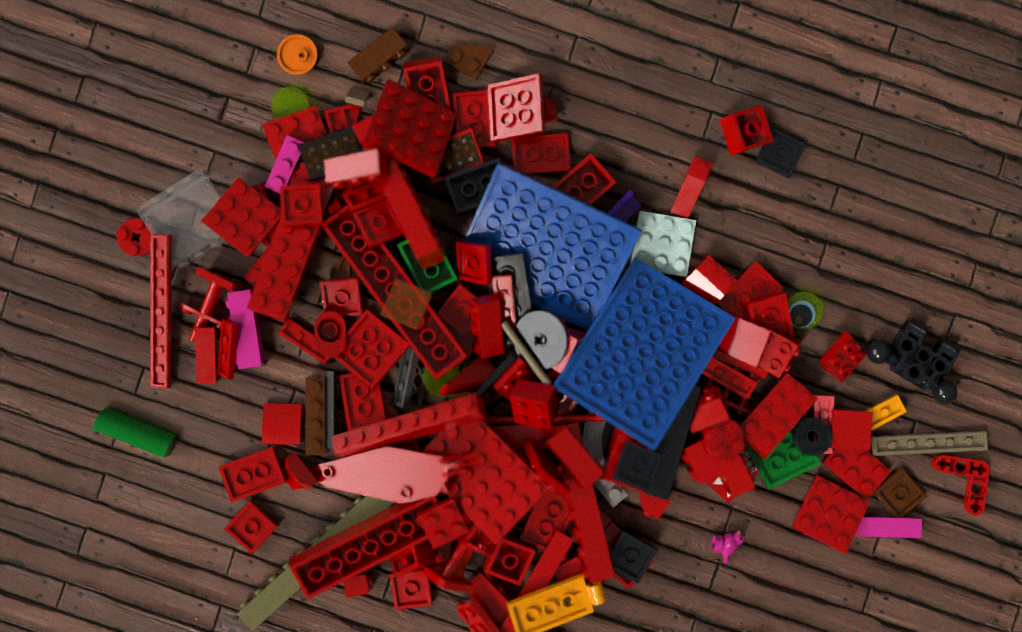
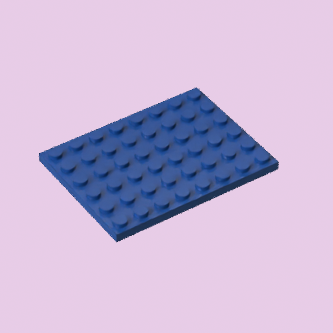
M499 162L464 241L490 245L491 256L524 252L532 305L588 331L608 300L642 233V229ZM457 257L452 266L455 269H457Z
M635 257L553 386L559 392L655 451L734 322L735 317Z

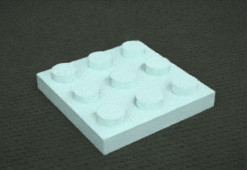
M639 211L636 227L642 229V233L632 250L630 264L636 257L660 273L687 277L696 220Z

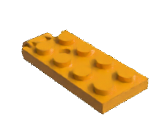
M582 573L506 602L515 632H543L594 612L593 605L602 604L607 600L602 582H588L586 584ZM565 597H570L568 603L564 602Z

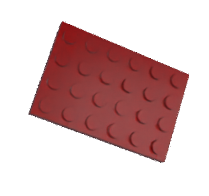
M481 419L441 431L421 453L446 457L467 452L466 456L452 460L457 462L468 459V464L455 467V470L471 467V471L449 476L447 482L452 490L446 494L449 497L453 496L456 505L496 545L550 488L545 481L543 483L540 482L535 476L536 472Z

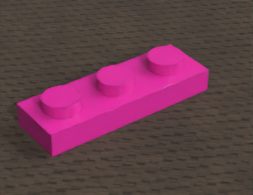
M287 134L265 188L280 194V186H287L300 156L298 144L304 143V141Z

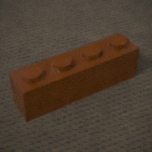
M326 376L305 377L306 455H326L329 453V449L326 448Z

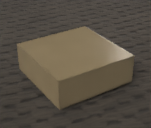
M351 87L346 95L345 102L364 107L369 99L370 92Z

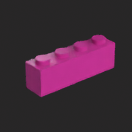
M253 290L227 293L228 298H226L227 309H230L231 315L228 319L239 324L235 365L238 366V369L266 365L259 315L247 309Z

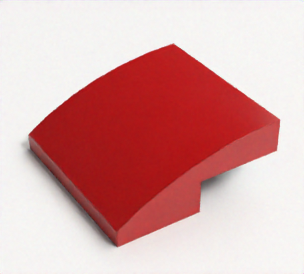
M264 403L262 444L301 445L303 405Z

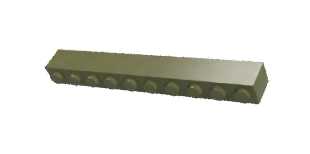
M361 495L354 501L356 505L351 510L349 508L345 509L340 514L341 519L337 523L333 520L325 528L327 532L324 535L319 533L311 542L315 545L387 509L394 502ZM305 546V547H304L303 549H301L299 552H301V551L307 549V547ZM289 561L282 567L284 571L280 575L276 572L268 580L270 582L269 585L266 587L262 585L254 592L256 596L252 600L248 598L239 606L241 610L237 615L252 631L301 588L289 568Z

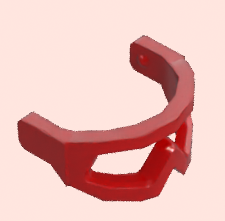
M338 195L327 208L328 214L325 220L334 215L335 211L345 207V205H342Z

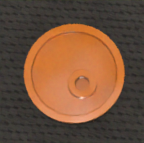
M294 34L286 37L279 44L277 60L281 68L292 75L308 74L316 64L317 49L308 37Z

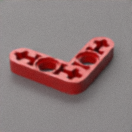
M942 454L933 456L931 466L934 470L942 473L967 476L963 508L965 512L973 516L981 515L985 509L990 472L989 465L977 459ZM942 460L950 463V466L941 465L940 467L937 463ZM958 461L964 462L965 467L962 471H957L956 469ZM971 466L983 467L982 471L979 472L970 468ZM978 482L981 485V489L979 492L974 493L972 486ZM971 495L979 497V499L971 498ZM976 504L977 509H971L970 506Z

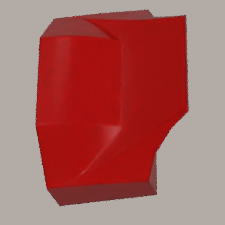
M295 452L285 459L283 473L292 490H309L318 483Z

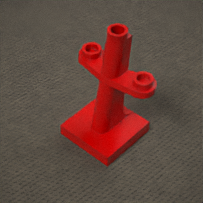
M210 267L197 268L195 274L211 281L201 309L184 302L181 304V311L190 315L192 313L198 315L189 337L190 341L195 342L196 326H209L211 321L216 323L215 327L221 329V319L213 316L225 288L230 291H241L244 283L230 282L229 276L213 274V269Z
M473 521L468 526L469 532L456 538L459 544L445 569L424 566L422 574L442 589L474 593L476 586L464 578V570L473 551L488 555L490 550L488 549L489 545L478 542L482 530Z

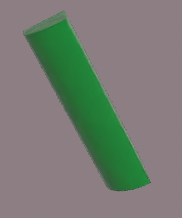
M108 406L100 412L92 427L94 431L162 458L170 456L178 436L176 433Z

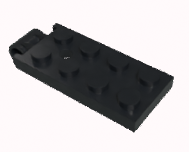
M524 252L491 256L492 276L512 274L518 324L523 316L533 312ZM492 282V284H489L490 294L494 295ZM506 334L508 348L515 347L514 343Z

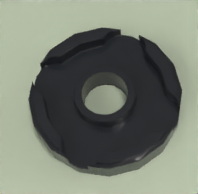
M809 417L802 419L795 425L792 432V440L799 452L807 456H817L826 452L830 447L832 433L829 426L822 422L821 419ZM810 431L814 432L817 436L815 442H811L808 439Z

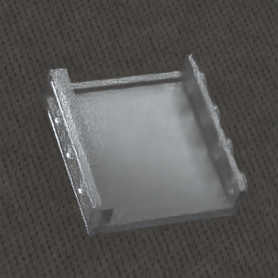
M199 168L135 209L150 234L172 235V268L183 269L190 264L189 261L194 258L199 259L206 254L205 251L210 248L215 249L219 247L224 240L201 222L221 198L209 180L210 176L207 171Z

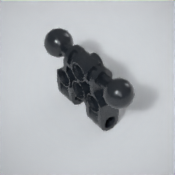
M909 317L892 342L895 355L892 354L888 343L882 340H875L867 346L866 354L871 362L875 364L887 363L890 365L889 370L899 375L903 380L909 381L922 390H931L933 398L938 403L949 404L957 398V387L952 382L947 380L938 382L934 378L936 375L950 372L961 348L944 337L937 341L932 350L928 347H923L922 340L927 333L928 327ZM904 341L907 344L906 350H904L902 347V343ZM920 351L923 353L922 360L919 358ZM936 362L940 364L939 370L935 367ZM910 368H913L914 370L913 376H910L909 374Z

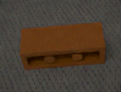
M392 27L347 63L365 85L366 83H372L377 78L376 75L381 71L385 72L391 68V63L395 60L404 58L409 49Z

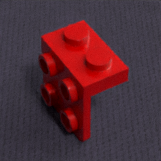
M772 330L759 367L778 378L783 373L787 374L792 367L791 359L793 357L797 358L802 350L799 347L802 341L796 338L791 341Z

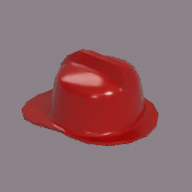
M323 312L315 321V346L323 356L335 357L343 352L346 345L345 320L337 312Z

